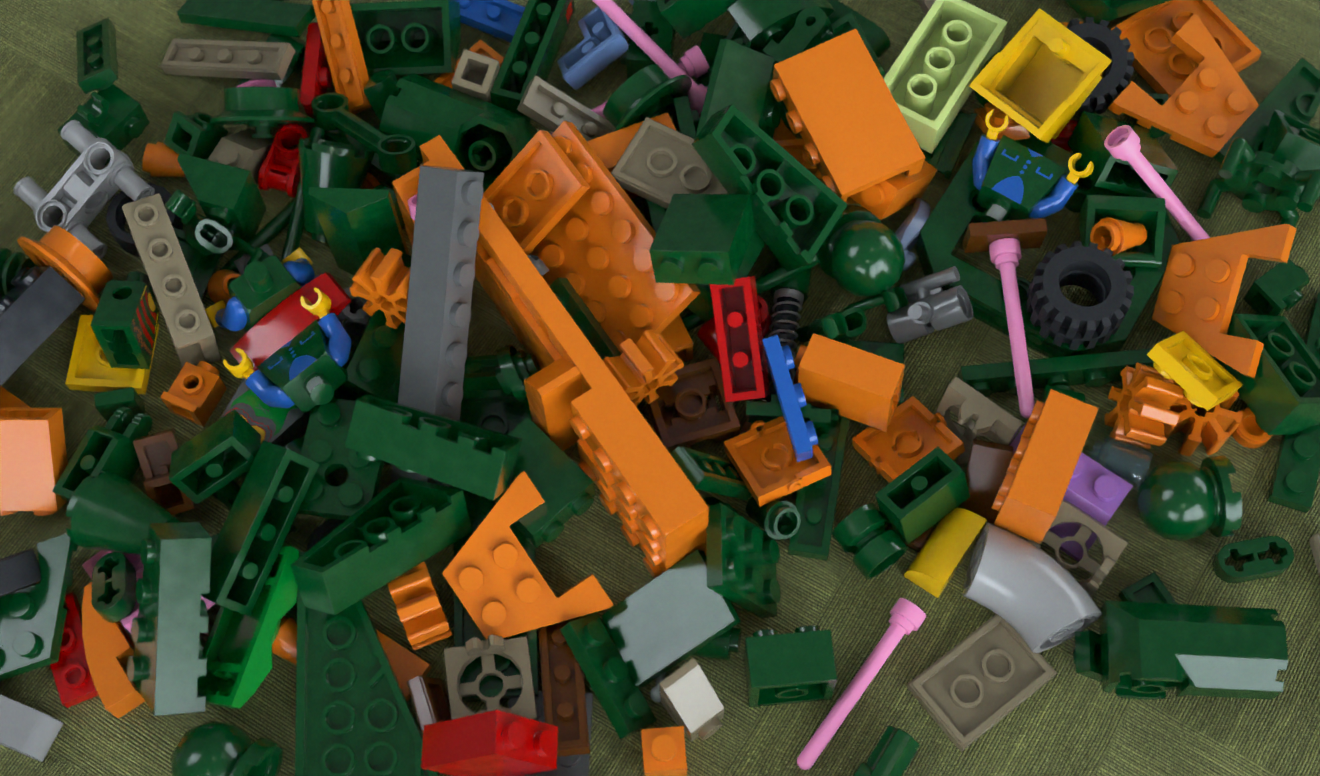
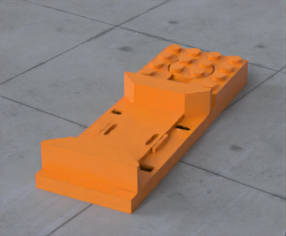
M440 135L419 146L424 162L421 166L464 169ZM420 166L392 182L411 247H413L415 220L410 216L408 200L418 193ZM483 195L475 260V277L494 302L496 309L520 343L525 346L529 354L532 353L539 363L541 370L524 380L531 417L534 423L562 451L575 443L578 444L580 463L577 466L600 489L601 494L598 497L605 510L610 515L616 513L624 525L620 529L632 547L638 544L646 557L642 559L643 563L654 579L697 549L704 551L707 557L706 527H708L709 507Z

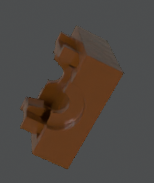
M716 357L675 371V374L678 376L677 381L672 386L658 387L655 391L659 398L650 404L647 403L657 436L669 453L673 452L678 446L689 448L691 445L703 440L717 439L721 442L740 435V423L732 402L725 401L722 373ZM716 395L718 396L722 411H719L716 399L714 397ZM664 404L666 408L675 405V412L678 417L673 418L672 411L666 412Z

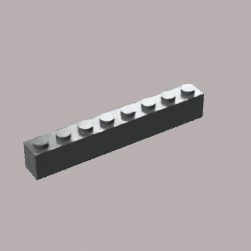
M420 165L398 403L460 421L484 172ZM392 464L390 485L399 477H405L453 488L452 485L427 476L400 470Z

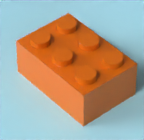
M1052 389L1045 403L1036 401L1006 471L1007 474L992 505V509L999 511L994 522L995 526L1041 544L1056 518L1099 408Z

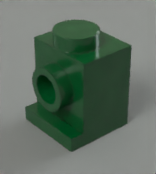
M175 111L164 144L178 154L208 159L222 137L227 136L228 131L224 128V125L211 124L210 118L212 116L209 114L196 112L195 114L184 115L180 111Z
M1288 258L1287 263H1278L1254 281L1243 299L1259 315L1280 316L1284 309L1286 311L1290 310L1304 297L1301 290L1309 283L1310 279L1302 267L1295 265Z

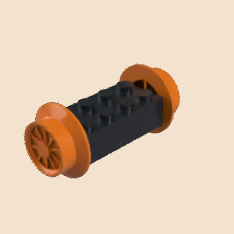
M54 225L39 241L20 236L17 239L19 246L37 266L31 269L27 266L23 268L10 282L14 287L3 297L0 295V386L80 304L95 312L100 301L98 294L105 288L106 283L113 279V275L107 266L87 246L57 225Z

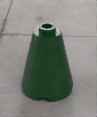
M299 138L298 152L305 231L312 233L311 239L327 242L308 194L309 187L361 189L372 163L374 151L367 149L365 155L360 154V146L321 139L318 140V143L312 142V146L308 145L309 138Z
M102 470L103 474L97 477L90 475L85 478L73 492L66 510V516L71 518V529L66 528V531L74 544L86 549L140 555L142 539H147L149 523H181L122 475L109 470Z

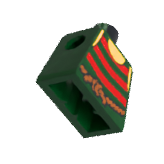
M133 271L128 273L126 281L111 280L107 282L91 322V327L111 368H150L159 311L149 290V277L142 272Z

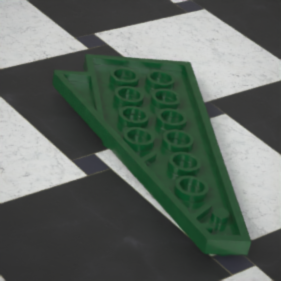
M299 552V558L306 552ZM298 589L295 776H439L438 772L421 768L423 737L363 600L361 599L340 613L332 615L304 607Z

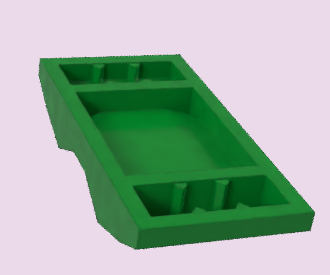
M292 546L281 547L250 617L220 606L202 652L203 657L207 658L206 676H198V693L206 696L205 704L240 709L256 692L271 671L272 645L278 635L281 619L297 603L298 586L291 564L299 558V550Z

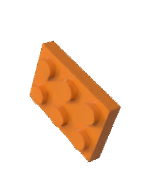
M539 130L483 195L494 206L495 212L525 254L529 255L586 193L590 186L548 131Z

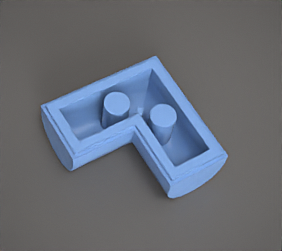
M598 6L578 22L585 39L557 61L564 80L575 90L586 84L628 50L629 45L622 30Z

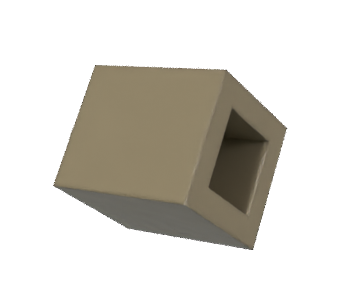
M464 49L451 82L452 88L490 103V91L500 70L499 61Z

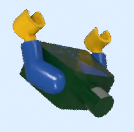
M994 109L988 112L985 118L988 130L986 135L983 134L981 136L972 160L973 185L980 190L977 202L987 208L981 217L982 222L1037 219L1061 211L1079 186L1077 183L1078 179L1092 174L1094 163L1090 161L1084 171H1076L1075 164L1082 156L1081 153H1076L1068 161L1070 172L1066 176L1067 168L1005 135L1002 136L1001 140L997 139L999 132L1004 131L1009 124L1008 115L1006 114L1004 124L1001 127L994 128L990 125V118L994 113Z
M299 247L282 261L276 255H273L262 262L254 261L249 263L244 270V274L231 281L228 285L230 299L227 305L224 300H221L205 309L212 327L221 326L230 331L244 329L248 332L273 308L315 278V272L311 266L313 262L302 248Z
M314 287V290L318 294V300L314 305L304 296H301L300 302L306 310L318 316L320 320L312 322L287 344L258 365L257 368L259 370H253L252 360L239 348L235 349L242 357L239 365L231 366L225 359L223 360L229 372L236 378H245V385L269 407L288 409L295 405L303 413L308 412L316 405H324L330 402L334 396V390L346 382L349 377L345 364L348 361L352 346L351 338L336 314L329 312L331 299L316 287Z

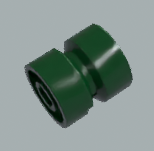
M874 503L865 504L853 511L832 532V536L845 553H854L853 563L866 580L883 573L908 550V546L895 530H886L884 528L887 520Z

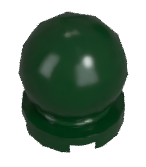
M848 205L846 207L848 210L843 211L816 253L820 260L817 266L824 273L835 279L837 284L847 292L855 296L873 297L889 290L900 279L906 260L903 246L896 233L886 225H883L880 219L861 206Z
M1224 455L1207 457L1203 459L1200 468L1191 462L1171 461L1154 467L1141 480L1136 497L1140 518L1149 530L1168 540L1185 541L1202 535L1207 529L1216 538L1234 536L1232 530L1240 529L1243 512L1241 492H1232L1228 474H1235L1236 471L1230 459Z
M210 721L191 728L181 736L171 756L172 776H278L282 764L283 749L267 738L260 737L252 743L248 734L234 724Z

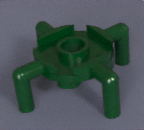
M1236 137L1233 139L1218 171L1222 178H1214L1210 181L1196 213L1201 218L1209 219L1221 193L1233 192L1242 200V206L1246 210L1253 213H1261L1263 210L1278 211L1282 216L1280 224H1290L1296 227L1299 220V213L1296 208L1303 212L1312 211L1320 193V169L1300 170L1287 159L1284 164L1271 160L1274 154L1254 151L1245 138Z

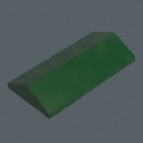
M309 187V197L338 268L354 276L375 248H380L385 256L391 248L410 255L389 190Z

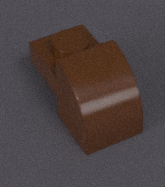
M171 428L134 439L133 444L145 477L143 484L147 496L172 515L195 509L196 504L169 480L172 452L180 447L175 429Z

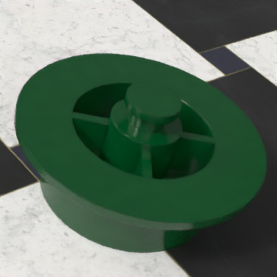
M658 64L646 66L629 77L611 95L604 106L603 115L616 128L615 131L642 122L646 117L653 118L667 112L671 116L673 114V98L687 96L692 86V80L687 75H680L670 79Z
M285 87L225 88V112L210 118L211 124L248 125V127H255L256 134H252V138H274L270 127H278V125L315 123L314 118L300 112L299 89Z

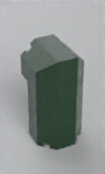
M413 73L401 77L397 82L396 86L402 89L397 97L390 94L385 102L379 131L387 136L402 134L413 138L416 146L417 160L423 162L419 146L440 135L465 170L484 172L483 193L538 132L525 116Z
M1105 601L1100 608L1102 612L1099 617L1102 691L1110 693L1115 688L1116 696L1120 698L1159 700L1166 699V690L1176 689L1177 697L1190 695L1272 700L1283 692L1284 681H1276L1278 670L1287 671L1288 649L1286 626L1283 621L1274 620L1279 615L1276 609Z

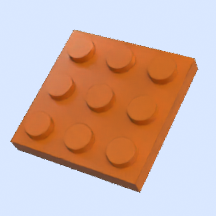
M1171 0L1141 10L1115 26L1122 31L1119 38L1121 40L1128 38L1131 44L1127 51L1134 53V61L1131 66L1158 94H1168L1169 98L1198 67V64L1170 41L1194 13L1203 22L1237 73L1258 61L1262 52L1211 0Z

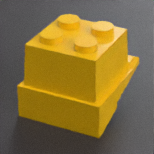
M1039 8L1004 49L998 52L984 67L969 87L1038 139L1048 143L1052 138L1056 139L1100 82L1102 79L1101 73L1109 66L1112 60Z

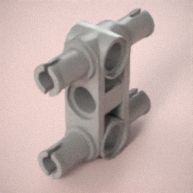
M71 120L62 128L60 135L81 153L77 160L49 193L29 176L19 180L13 192L34 210L33 214L36 224L40 229L48 232L54 225L65 229L101 260L107 252V246L87 229L89 224L119 188L133 201L154 195L155 189L134 172L133 163L127 154L118 150L107 139L96 138L79 121ZM111 157L109 165L104 168L107 159ZM63 214V219L58 225V219Z

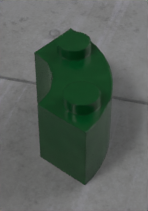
M737 0L728 8V11L748 39L763 49L771 39L779 43L795 26L796 18L802 10L816 6L821 8L827 17L835 10L828 0Z

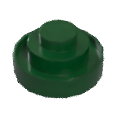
M507 345L497 350L496 355L499 364L494 366V372L503 391L507 395L513 393L517 400L524 402L528 400L524 380L540 371L541 368L532 353L526 355L523 350L517 351L513 345Z

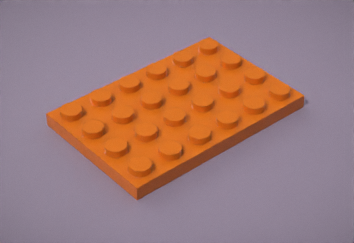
M563 121L551 136L590 188L529 255L538 256L548 267L549 271L542 277L549 286L557 278L568 279L622 354L623 351L619 344L628 338H631L636 344L642 337V333L646 330L652 329L656 335L661 333L701 291L695 284L656 283L649 252L656 232L572 122Z

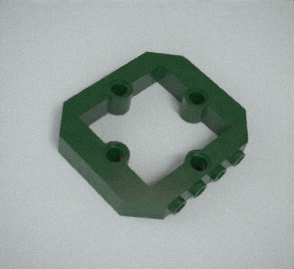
M1030 132V138L1015 140L1067 168L1065 175L1069 174L1068 161L1074 155L1073 152H1068L1054 145L1051 141L1046 143ZM977 141L920 230L916 251L924 276L955 266L959 271L960 280L943 286V291L961 285L970 298L973 317L1009 336L1002 281L954 257L963 243L968 224L982 222L981 217L985 213L974 208H985L977 202L980 190L973 185L972 160L979 141ZM1077 161L1075 164L1076 171H1084L1080 162ZM1089 177L1079 178L1077 183L1087 190L1077 187L1064 207L1070 211L1080 213L1087 195L1135 196L1096 187ZM1167 210L1161 267L1123 268V271H1130L1133 278L1130 283L1131 286H1134L1132 303L1119 329L1114 335L1111 334L1109 340L1102 345L1097 341L1094 348L1085 349L1084 345L1080 344L1078 350L1069 349L1068 343L1062 342L1061 347L1053 344L1054 338L1050 335L1047 338L1042 337L1039 334L1041 326L1033 327L1030 321L1032 313L1027 312L1026 309L1028 300L1026 296L1031 282L1026 278L1017 276L1027 346L1049 358L1120 351L1165 273L1172 245L1180 244ZM1147 230V239L1144 244L1134 246L1131 252H1150L1149 230Z

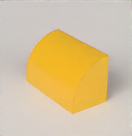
M956 507L940 520L905 572L904 577L936 598H939L980 536L987 519L969 510Z

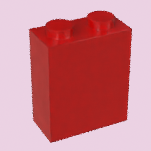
M500 710L424 725L421 768L452 776H523L556 770L558 726Z

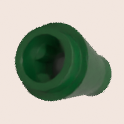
M752 497L746 505L747 515L753 518L772 539L791 538L800 527V514L796 506L789 501L774 500L759 507Z

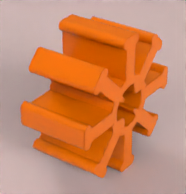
M375 248L353 276L352 280L354 283L349 289L352 296L367 299L362 309L368 315L373 316L376 311L381 310L384 312L387 320L385 324L388 327L397 329L401 322L404 324L406 322L410 268L404 266L401 257L402 251L391 248L385 256L380 248Z
M652 329L644 331L636 344L631 338L619 344L623 351L620 356L610 358L607 356L603 359V362L636 407L643 398L648 404L658 399L659 395L655 390L661 386H672L678 379L675 371L684 367L682 360L661 333L656 335Z
M1138 362L1135 368L1126 366L1120 373L1123 389L1112 386L1108 395L1109 400L1117 402V406L1104 416L1105 425L1113 427L1110 437L1145 449H1150L1151 444L1160 447L1167 439L1164 434V423L1171 426L1177 425L1180 414L1169 409L1176 400L1182 399L1183 388L1173 384V379L1165 378L1154 367Z
M1238 391L1208 411L1204 407L1192 404L1185 397L1184 393L1182 399L1176 400L1170 406L1169 410L1179 413L1180 417L1176 426L1164 423V434L1168 439L1169 436L1179 431L1185 433L1183 444L1178 450L1179 454L1190 457L1201 441L1207 449V455H1212L1219 451L1242 421V411L1234 412L1229 410L1239 396Z
M424 561L387 583L389 592L396 605L399 619L403 623L408 641L414 651L453 636L438 593Z

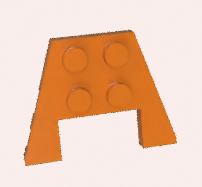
M1194 13L1170 41L1198 64V67L1163 105H1160L1132 81L1107 109L1119 116L1123 112L1138 119L1137 124L1147 129L1153 126L1171 134L1169 139L1213 158L1256 110L1259 104L1203 22Z
M1280 224L1172 245L1152 319L1176 334L1182 331L1186 332L1210 355L1241 374L1255 378L1264 343L1258 340L1227 335L1248 258L1287 263L1297 228L1290 224Z
M525 471L516 477L442 572L486 640L489 635L506 638L605 610L614 605L593 573L561 595L555 596L511 530V524L545 502Z

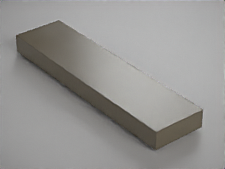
M173 38L160 68L167 75L283 80L295 49L290 43Z

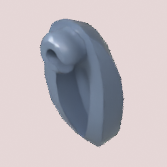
M919 197L915 199L912 211L895 232L902 243L906 259L903 271L909 270L916 260L915 254L910 251L918 241L920 230L930 215L929 203Z

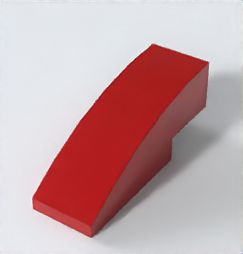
M324 272L273 308L246 332L229 351L240 364L242 357L235 349L243 350L252 360L253 370L257 371L259 370L257 368L258 365L287 344L312 322L320 320L318 316L313 315L301 305V296L307 298L314 305L318 300V294L315 292L314 287L320 289L331 299L329 312L335 313L336 316L352 301L351 298L330 273Z

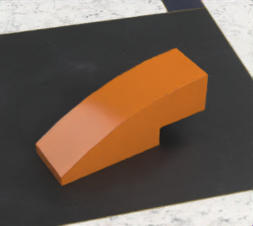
M91 582L84 586L82 603V637L86 661L94 686L105 709L119 719L145 702L133 681H129L127 675V661L129 656H134L135 645L121 621L107 622L93 608Z

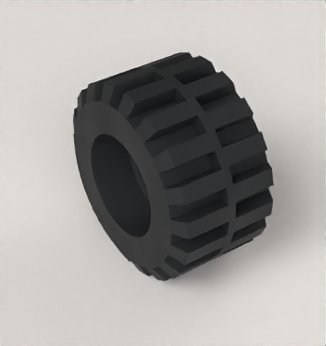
M1085 17L1084 22L1080 24L1078 18L1070 20L1067 26L1069 30L1112 60L1103 71L1104 78L1096 85L1073 115V118H1075L1078 112L1082 113L1083 111L1089 113L1096 111L1098 115L1104 113L1108 106L1127 87L1128 81L1133 74L1134 67H1131L1134 61V53L1127 52L1131 45L1128 38L1121 40L1119 36L1122 31L1118 27L1110 30L1107 28L1109 22L1103 19L1100 24L1093 23L1094 17Z
M1073 241L1070 248L1065 244H1061L1056 247L1054 253L1049 251L1044 255L1042 262H1039L1026 296L1028 298L1026 303L1027 312L1032 313L1030 321L1033 327L1041 326L1039 334L1042 337L1047 338L1050 335L1054 338L1053 344L1061 347L1062 342L1069 344V349L1078 350L1080 344H1083L1085 349L1094 348L1097 341L1102 345L1109 340L1111 334L1114 335L1132 303L1134 286L1130 285L1133 279L1130 271H1123L1124 261L1121 258L1113 259L1111 257L1113 251L1106 248L1103 252L1097 249L1098 244L1089 242L1088 247L1082 246L1081 241ZM1067 285L1083 287L1095 296L1098 305L1089 307L1076 305L1062 294L1060 288Z

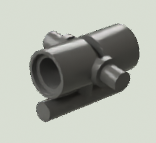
M955 266L900 285L905 291L909 304L896 311L887 312L888 327L897 343H905L929 335L934 330L940 331L972 320V304L965 289L961 285L945 291L942 289L943 286L960 280L959 271Z

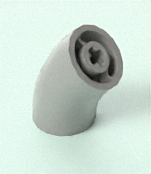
M987 523L984 526L970 559L962 594L964 597L980 603L1002 617L1018 632L1033 653L1046 651L1075 636V632L1083 631L1101 616L1102 612L1088 592L1051 556L1010 531L991 523Z

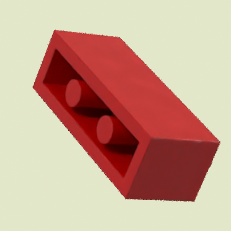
M755 276L736 278L734 285L710 284L725 401L733 402L765 398L770 394L766 358L763 351V334Z

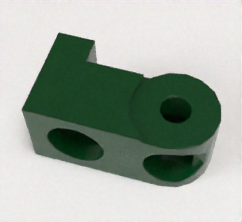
M816 6L808 7L798 14L795 26L792 27L779 44L771 39L762 51L765 55L775 58L777 63L833 39L835 29L821 8Z

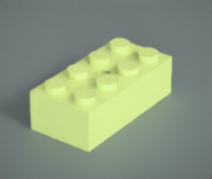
M936 0L884 77L888 89L920 148L931 154L972 93L973 89L969 85L977 77L988 59L1001 48L1007 26V21L964 0Z

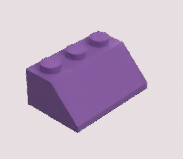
M1025 425L1010 444V446L1014 447V452L1020 442ZM1081 452L1063 499L1106 526L1133 485ZM1064 522L1049 530L1061 538L1075 536L1081 524ZM1093 532L1086 541L1088 551L1098 538ZM1066 541L1060 547V550L1078 562L1083 557V549L1078 542Z

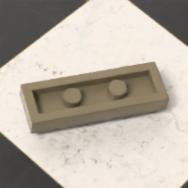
M536 75L530 80L517 108L518 111L552 132L563 121L572 122L586 141L614 132L616 129L608 120Z

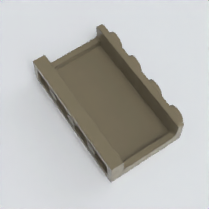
M160 193L124 204L122 210L145 272L149 277L150 285L181 366L183 367L186 362L197 366L199 361H205L210 364L221 360L215 334Z

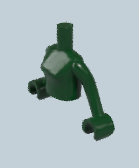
M179 189L174 191L164 205L168 210L181 218L184 224L186 242L206 256L215 253L222 254L230 250H239L251 257L247 265L254 261L262 262L270 257L260 247L257 249L240 237H232L230 232L222 225L196 213V201L183 194Z
M896 286L879 295L851 303L842 311L814 319L810 325L797 330V338L802 343L810 341L812 334L815 333L846 344L850 338L859 336L865 331L867 321L863 311L885 304L886 310L889 313L907 306L909 303L902 286Z

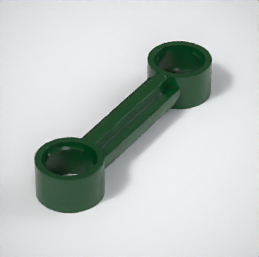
M325 93L312 100L314 125L327 131L340 129L378 154L379 165L383 171L391 174H401L409 172L416 167V146L414 139L410 136L402 134L387 136L349 111L348 99L342 94Z

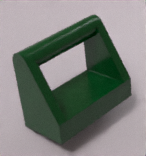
M1087 195L1079 213L1080 241L1082 246L1088 247L1089 242H1091L1090 233L1092 228L1104 218L1141 223L1145 226L1146 230H1149L1150 252L1123 251L1111 257L1115 260L1121 258L1125 263L1124 267L1160 268L1166 215L1165 198Z

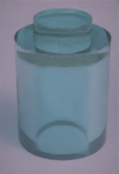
M1106 436L1103 442L1095 441L1089 457L1133 485V489L1139 490L1141 480L1147 474L1153 453Z

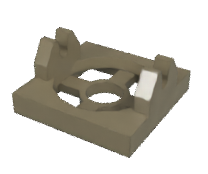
M957 377L948 385L936 413L938 412L944 417L947 427L964 442L965 452L958 456L956 464L961 468L967 467L973 439H977V436H987L998 444L1010 446L1023 424L1016 417ZM950 411L958 416V423L960 425L964 424L967 428L966 431L952 422Z
M1063 499L1056 518L1049 529L1064 522L1079 523L1081 527L1075 536H1066L1064 538L1048 530L1042 541L1055 549L1057 562L1066 570L1081 566L1093 574L1089 579L1079 582L1090 597H1092L1129 541ZM1092 532L1098 537L1102 546L1101 563L1088 556L1086 541ZM1028 539L1030 543L1040 549V544ZM1075 541L1081 545L1083 557L1079 562L1067 563L1061 558L1060 547L1064 542Z
M489 635L487 640H480L475 637L465 643L466 646L444 649L451 719L500 710L538 721L527 636L506 640L497 635ZM494 654L511 660L519 669L520 675L505 677L502 672L496 670ZM481 656L483 671L474 682L460 684V678L466 666ZM495 675L503 681V689L495 697H486L479 690L480 683L486 676ZM521 689L517 702L511 708L500 707V701L506 696L508 690ZM477 695L481 701L487 704V710H480L477 713L473 712L463 702L462 698Z

